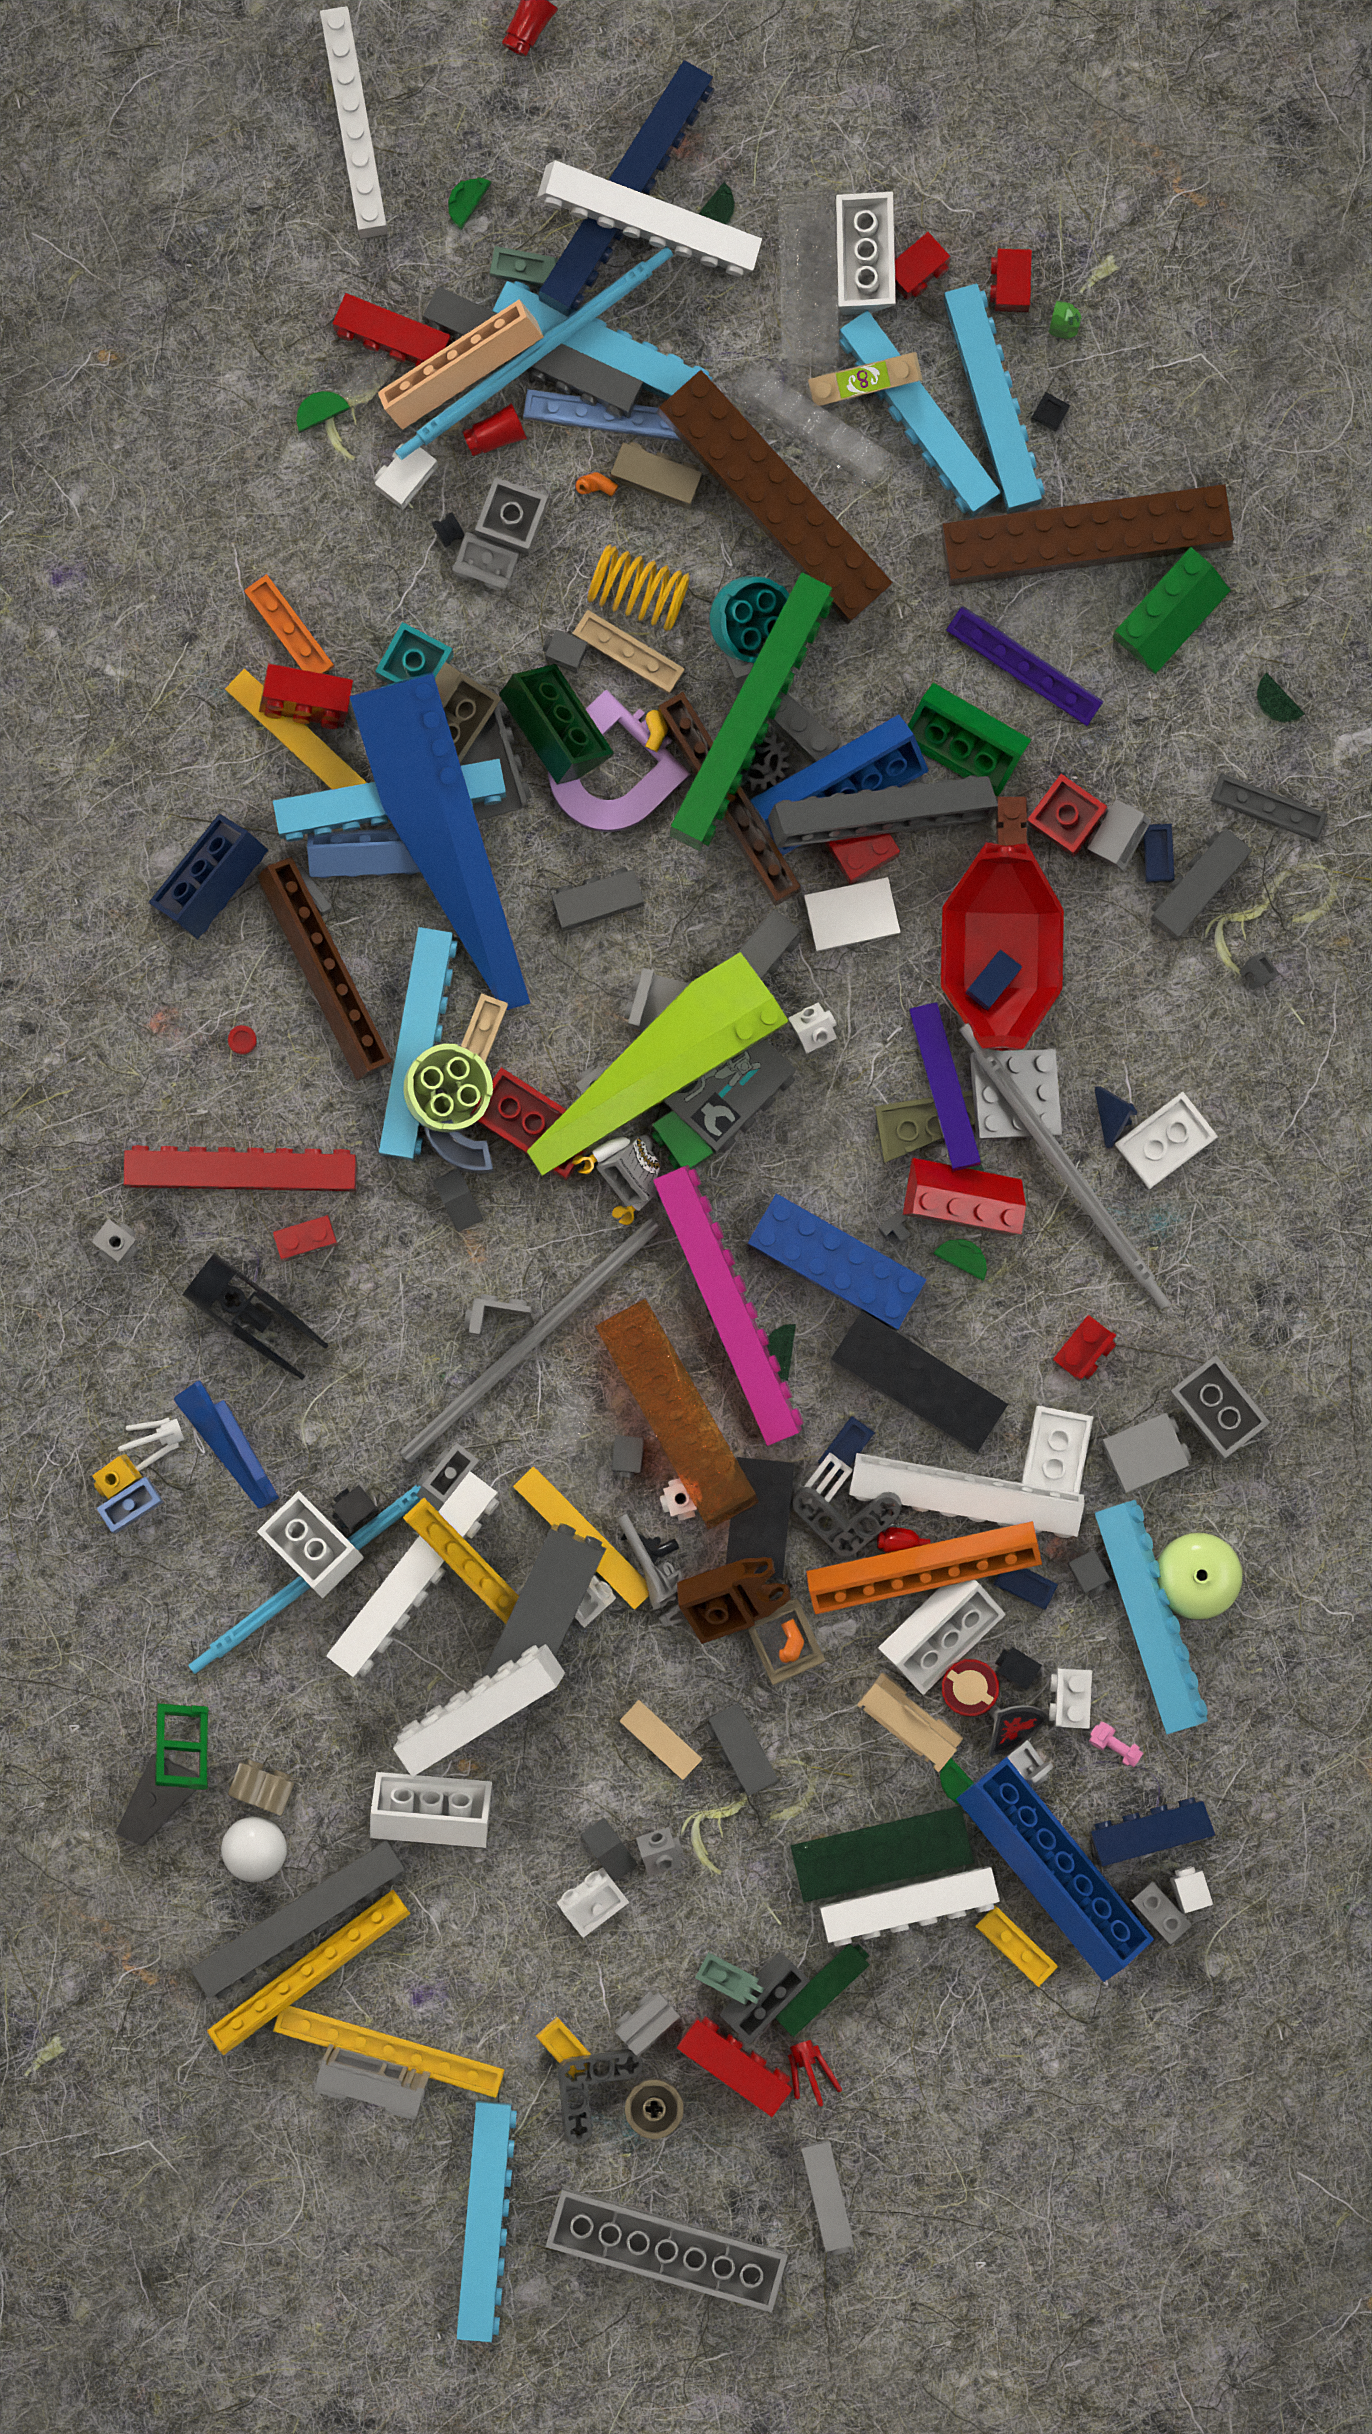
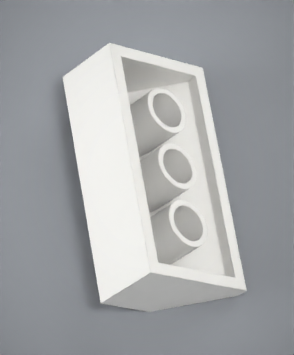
M893 192L836 195L838 305L842 315L862 314L867 310L869 313H873L896 305Z
M975 1579L942 1586L878 1648L912 1685L924 1695L953 1664L957 1663L1006 1614Z
M376 1772L370 1815V1838L486 1848L492 1782L420 1775L412 1777L408 1774Z

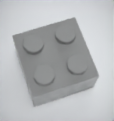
M494 477L476 525L475 534L530 556L549 505L548 496Z

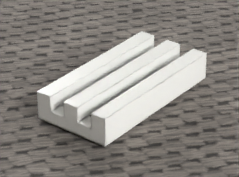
M832 1453L827 1455L804 1486L811 1488L830 1461L835 1464L816 1489L821 1494L839 1469L844 1471L824 1498L827 1502L831 1500L853 1471V1469ZM802 1497L801 1502L804 1505L809 1504L811 1506L812 1499H804Z

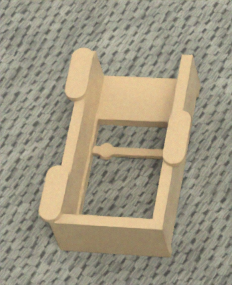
M882 1672L862 1696L857 1706L861 1708L864 1705L863 1710L920 1757L924 1754L926 1762L929 1760L934 1762L933 1768L939 1772L957 1751L956 1747L963 1740V1737L939 1718L935 1720L905 1695L907 1691Z

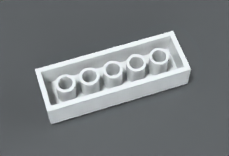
M545 1644L540 1648H537L536 1645L530 1647L521 1654L522 1658L516 1663H513L512 1660L506 1662L497 1669L498 1673L492 1678H489L488 1675L482 1677L473 1684L474 1688L468 1693L464 1690L460 1691L450 1698L451 1702L444 1708L438 1705L426 1713L427 1717L420 1723L414 1720L402 1729L403 1732L397 1736L398 1741L393 1749L410 1775L414 1777L555 1689L565 1672L548 1646Z
M986 1866L819 1906L826 1939L828 1943L834 1942L836 1947L852 1943L851 1937L862 1935V1938L866 1940L881 1936L880 1930L890 1928L892 1933L908 1930V1924L913 1922H919L920 1926L937 1923V1917L947 1915L949 1919L966 1916L965 1910L975 1908L977 1913L995 1909L993 1903L1000 1901L992 1868Z

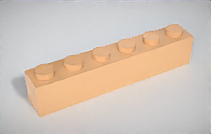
M517 300L380 390L378 394L385 411L402 430L415 423L433 409L464 391L468 386L487 376L491 371L542 339L544 336L537 320L521 300Z

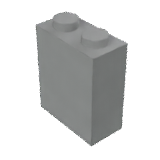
M1167 1412L1101 1440L1123 1494L1190 1466L1188 1460L1191 1459L1190 1452L1185 1443L1180 1444L1176 1433L1180 1432L1177 1422L1173 1416L1169 1418Z

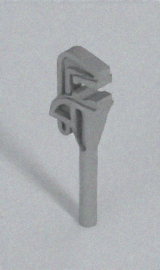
M627 1513L616 1518L644 1570L650 1604L654 1610L664 1607L667 1602L673 1600L676 1604L667 1613L659 1617L664 1627L687 1621L678 1605L677 1582L683 1580L681 1570H674L673 1566L668 1562L659 1565L657 1568L649 1557Z

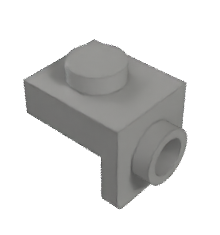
M1023 1740L1002 1757L1003 1759L1007 1757L1029 1785L1037 1786L1043 1783L1049 1777L1047 1773L1054 1768L1051 1762L1043 1763L1028 1740Z

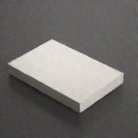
M888 877L804 895L816 952L900 934Z
M1181 1092L1114 1145L1150 1190L1218 1138V1136L1185 1093Z
M1036 1406L1022 1483L1079 1494L1093 1416Z

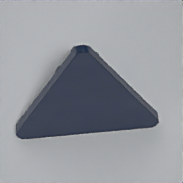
M1097 1086L1095 1087V1094L1106 1148H1112L1124 1126L1132 1124L1130 1116L1137 1115L1138 1112L1132 1103H1128L1105 1088Z

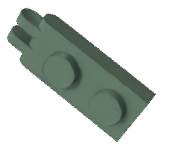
M495 246L489 274L492 277L542 286L559 259Z
M709 1952L695 1977L697 1980L745 2005L748 2000L757 2004L759 1998L751 1995L753 1990L763 1993L765 1989L757 1984L759 1978Z

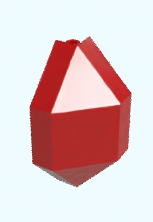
M986 842L942 907L941 988L965 1024L969 1023L973 1036L983 1049L996 1051L1024 1049L1062 991L1064 909L1027 843L1005 846ZM1001 949L1019 963L1022 969L987 1011L966 995L965 992Z

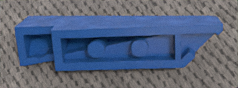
M200 1380L174 1397L175 1403L257 1508L261 1509L279 1499L278 1494L225 1400L214 1405Z

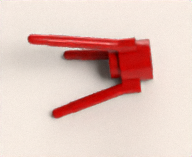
M812 2040L789 2047L791 2054L787 2056L791 2065L795 2099L800 2098L798 2063L799 2068L805 2067L818 2106H823L821 2093L811 2064L816 2063L814 2057H816L836 2091H842L836 2077L821 2055L819 2046H813Z

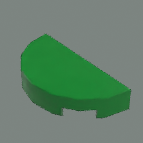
M477 177V179L461 181L452 189L448 199L449 215L453 224L460 230L463 229L491 186V181Z
M321 391L311 394L303 400L297 411L296 422L299 433L351 409L343 397L334 392Z
M964 1239L949 1240L941 1244L933 1253V1255L984 1281L987 1272L986 1259L981 1249L973 1242Z
M952 1758L941 1769L940 1782L943 1791L949 1799L959 1804L956 1798L974 1782Z

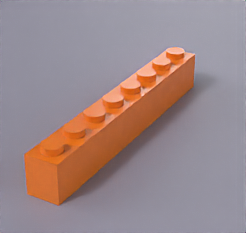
M1031 1521L806 1571L814 1612L815 1614L1038 1566L1042 1565L1034 1523Z

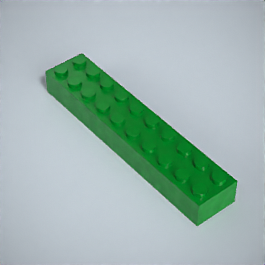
M801 572L671 824L670 837L698 851H701L703 845L709 847L716 833L717 826L714 825L716 820L722 821L729 808L730 801L727 800L730 794L735 796L742 783L743 775L740 774L742 769L748 771L756 752L753 749L755 744H762L768 732V719L774 720L781 707L782 699L779 698L781 693L787 695L794 681L795 674L792 673L794 668L800 670L807 656V643L813 644L820 631L821 623L818 622L819 619H826L832 608L834 600L831 597L832 587Z

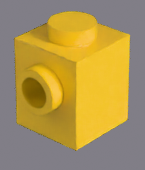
M127 1454L118 1456L92 1475L96 1481L94 1483L96 1490L102 1497L106 1496L108 1499L113 1498L143 1478Z

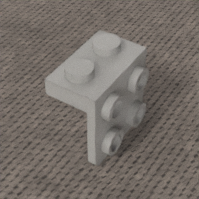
M643 968L641 975L635 974L632 991H636L634 1002L628 1001L624 1018L629 1019L628 1027L644 1031L689 984L654 975L653 970Z
M481 1294L480 1299L474 1298L472 1310H466L464 1327L469 1329V1336L481 1338L485 1310L531 1316L532 1308L527 1306V1301L510 1298L509 1303L498 1302L497 1296Z

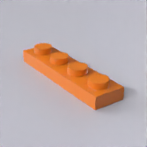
M267 574L244 590L246 596L301 670L325 674L334 668V664Z

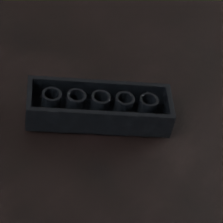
M864 1311L860 1312L830 1359L838 1367L975 1455L1008 1406V1403Z

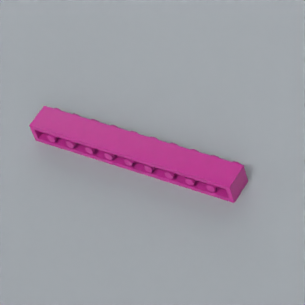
M686 1165L654 1179L653 1182L766 1445L769 1446L802 1431L800 1425L804 1424L803 1418L798 1408L793 1409L789 1400V1398H792L791 1390L787 1382L782 1383L778 1372L781 1371L776 1356H770L766 1347V1345L770 1344L765 1330L763 1328L759 1329L755 1321L758 1318L757 1311L753 1303H748L743 1293L747 1291L741 1275L736 1276L732 1265H735L734 1257L729 1248L724 1249L721 1239L724 1238L722 1229L718 1222L713 1223L709 1212L712 1211V1207L707 1196H702L699 1191L698 1185H701V1181L696 1170H690L689 1165Z

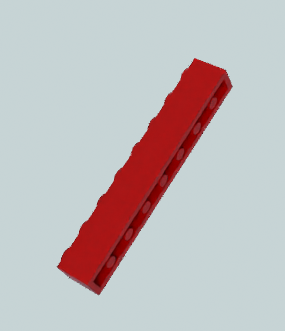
M135 1145L132 1146V1150H124V1186L126 1188L356 1192L357 1157L350 1154L348 1149H334L333 1154H322L321 1149H304V1154L293 1153V1149L276 1148V1153H264V1148H247V1153L235 1152L233 1147H218V1152H207V1147L194 1146L189 1147V1151H178L176 1146H161L160 1151H149V1146Z

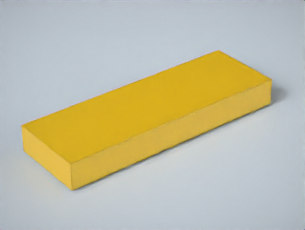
M994 1905L995 1909L989 1910L975 1927L1039 1987L1056 1970L1058 1965Z

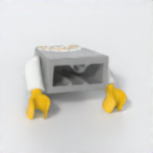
M642 1135L629 1139L626 1137L615 1138L592 1150V1155L588 1157L578 1155L572 1161V1164L577 1165L584 1160V1168L578 1171V1173L582 1174L590 1173L594 1168V1163H599L596 1168L627 1206H617L612 1211L614 1218L622 1217L619 1223L623 1225H630L634 1220L633 1212L635 1210L640 1211L657 1192L653 1180L657 1178L661 1166L660 1162L651 1152L654 1142L648 1136Z

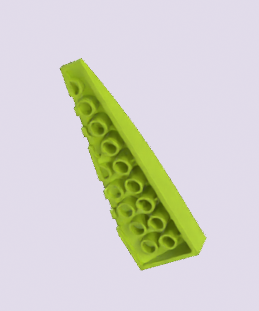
M739 952L692 981L527 1150L541 1176L787 1025L789 1022L787 1017L742 953Z

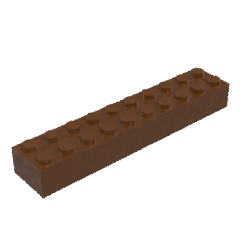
M702 370L698 371L658 408L656 413L800 572L832 587L831 597L834 598L832 608L847 625L892 585L893 582Z
M1225 484L943 523L941 529L949 586L1184 554L1190 547L1196 552L1231 547L1234 541Z

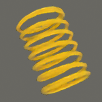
M607 545L600 557L587 596L588 602L594 601L612 555L609 573L599 606H604L618 571L625 560L621 581L612 606L613 612L617 611L629 580L638 565L625 615L627 617L631 614L641 587L651 570L638 620L639 622L643 620L653 594L664 575L651 625H656L666 599L676 581L673 598L663 627L666 632L670 631L678 616L688 588L689 573L683 576L681 570H678L669 580L670 570L668 565L663 566L656 575L657 565L655 560L647 564L643 571L644 560L642 555L635 558L630 566L631 555L629 551L622 553L617 561L618 550L616 546Z

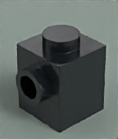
M358 1485L351 1492L346 1488L334 1498L336 1504L332 1506L335 1510L332 1517L342 1529L347 1526L352 1530L374 1513L378 1507L362 1487Z

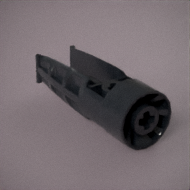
M216 1253L210 1257L182 1294V1296L229 1330L237 1338L301 1380L305 1378L304 1374L235 1323L236 1319L240 1316L263 1333L273 1320L250 1303L254 1296L321 1347L324 1349L328 1348V1343H325L288 1308ZM235 1275L257 1291L253 1292L247 1301L241 1289L228 1285ZM235 1292L240 1295L238 1300L241 1301V1304L238 1307L235 1305L231 1306V1308L227 1307L225 1303L228 1300L224 1299L228 1293L230 1295H233ZM216 1299L225 1311L229 1313L238 1312L231 1321L232 1326L209 1310Z

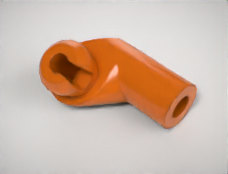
M598 472L580 477L575 485L576 491L579 494L585 495L601 490L613 497L619 487L617 483Z
M794 1619L781 1624L787 1637L784 1648L779 1651V1658L784 1663L795 1662L799 1658L804 1645V1639Z

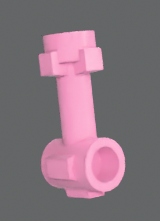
M1101 1721L1099 1725H1096L1090 1734L1089 1742L1100 1750H1104L1108 1746L1124 1757L1122 1760L1123 1764L1135 1767L1143 1755V1752L1139 1750L1140 1747L1136 1744L1129 1747L1113 1737L1116 1730L1107 1723Z

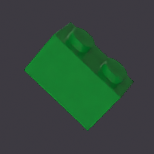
M671 1111L652 1124L655 1131L651 1135L660 1148L664 1145L671 1154L667 1159L675 1170L689 1165L690 1170L713 1156V1151L709 1145L674 1111Z

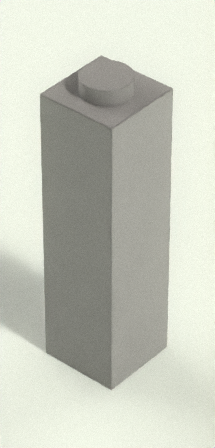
M828 2139L801 2146L825 2251H832V2255L849 2252V2246H853L854 2242L830 2141Z

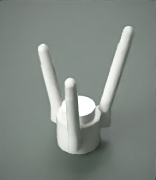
M168 1417L160 1421L126 1426L127 1431L157 1428V1433L118 1447V1450L121 1452L160 1439L162 1445L168 1444L136 1466L138 1471L142 1470L169 1451L179 1448L178 1442L183 1441L184 1437L177 1418L170 1421Z

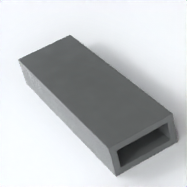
M560 1523L559 1526L554 1524L551 1527L482 1677L488 1675L489 1678H492L498 1673L497 1669L510 1660L516 1663L522 1658L521 1654L534 1645L540 1648L546 1644L556 1658L607 1549L601 1546L602 1542L591 1536L583 1538L575 1534L576 1530L563 1523ZM535 1701L527 1705L526 1707L531 1709Z

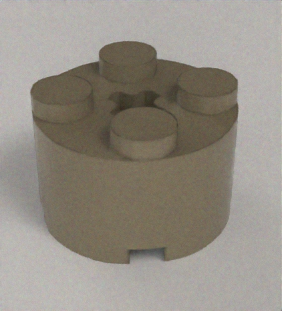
M661 2078L642 2080L633 2086L627 2096L625 2103L627 2122L636 2133L644 2138L661 2139L676 2130L683 2118L684 2106L682 2096L678 2089L667 2080ZM651 2101H657L658 2106L663 2107V2110L658 2111L657 2116H652L651 2111L646 2110V2106H651Z

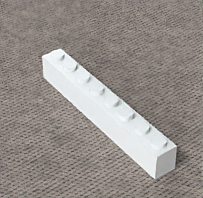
M348 6L322 10L320 15L359 236L362 239L388 234Z
M553 161L546 165L537 198L544 200L545 205L551 208L561 209L563 207L571 210V214L575 217L595 219L597 224L602 227L619 228L628 237H643L648 239L649 244L655 247L665 248L667 246L675 249V254L679 256L701 259L700 263L703 265L723 267L726 269V273L737 277L753 271L762 238L558 161Z
M856 1453L849 1495H853L861 1501H871V1499L877 1498L884 1492H892L899 1496L902 1505L911 1506L916 1511L926 1512L929 1509L939 1511L942 1515L948 1517H956L957 1515L967 1516L975 1522L994 1521L1003 1527L1033 1521L1036 1533H1040L1043 1530L1053 1532L1056 1536L1062 1538L1078 1537L1084 1508V1495L860 1453Z

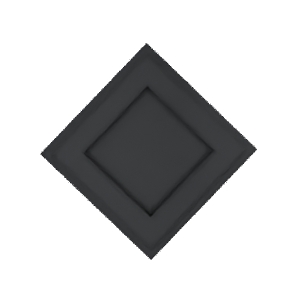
M1045 392L1032 415V419L1056 432L1071 405Z

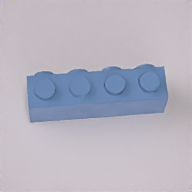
M396 829L334 831L325 836H315L314 833L308 834L307 852L310 877H356L370 874L384 876L393 873L415 874L420 872Z

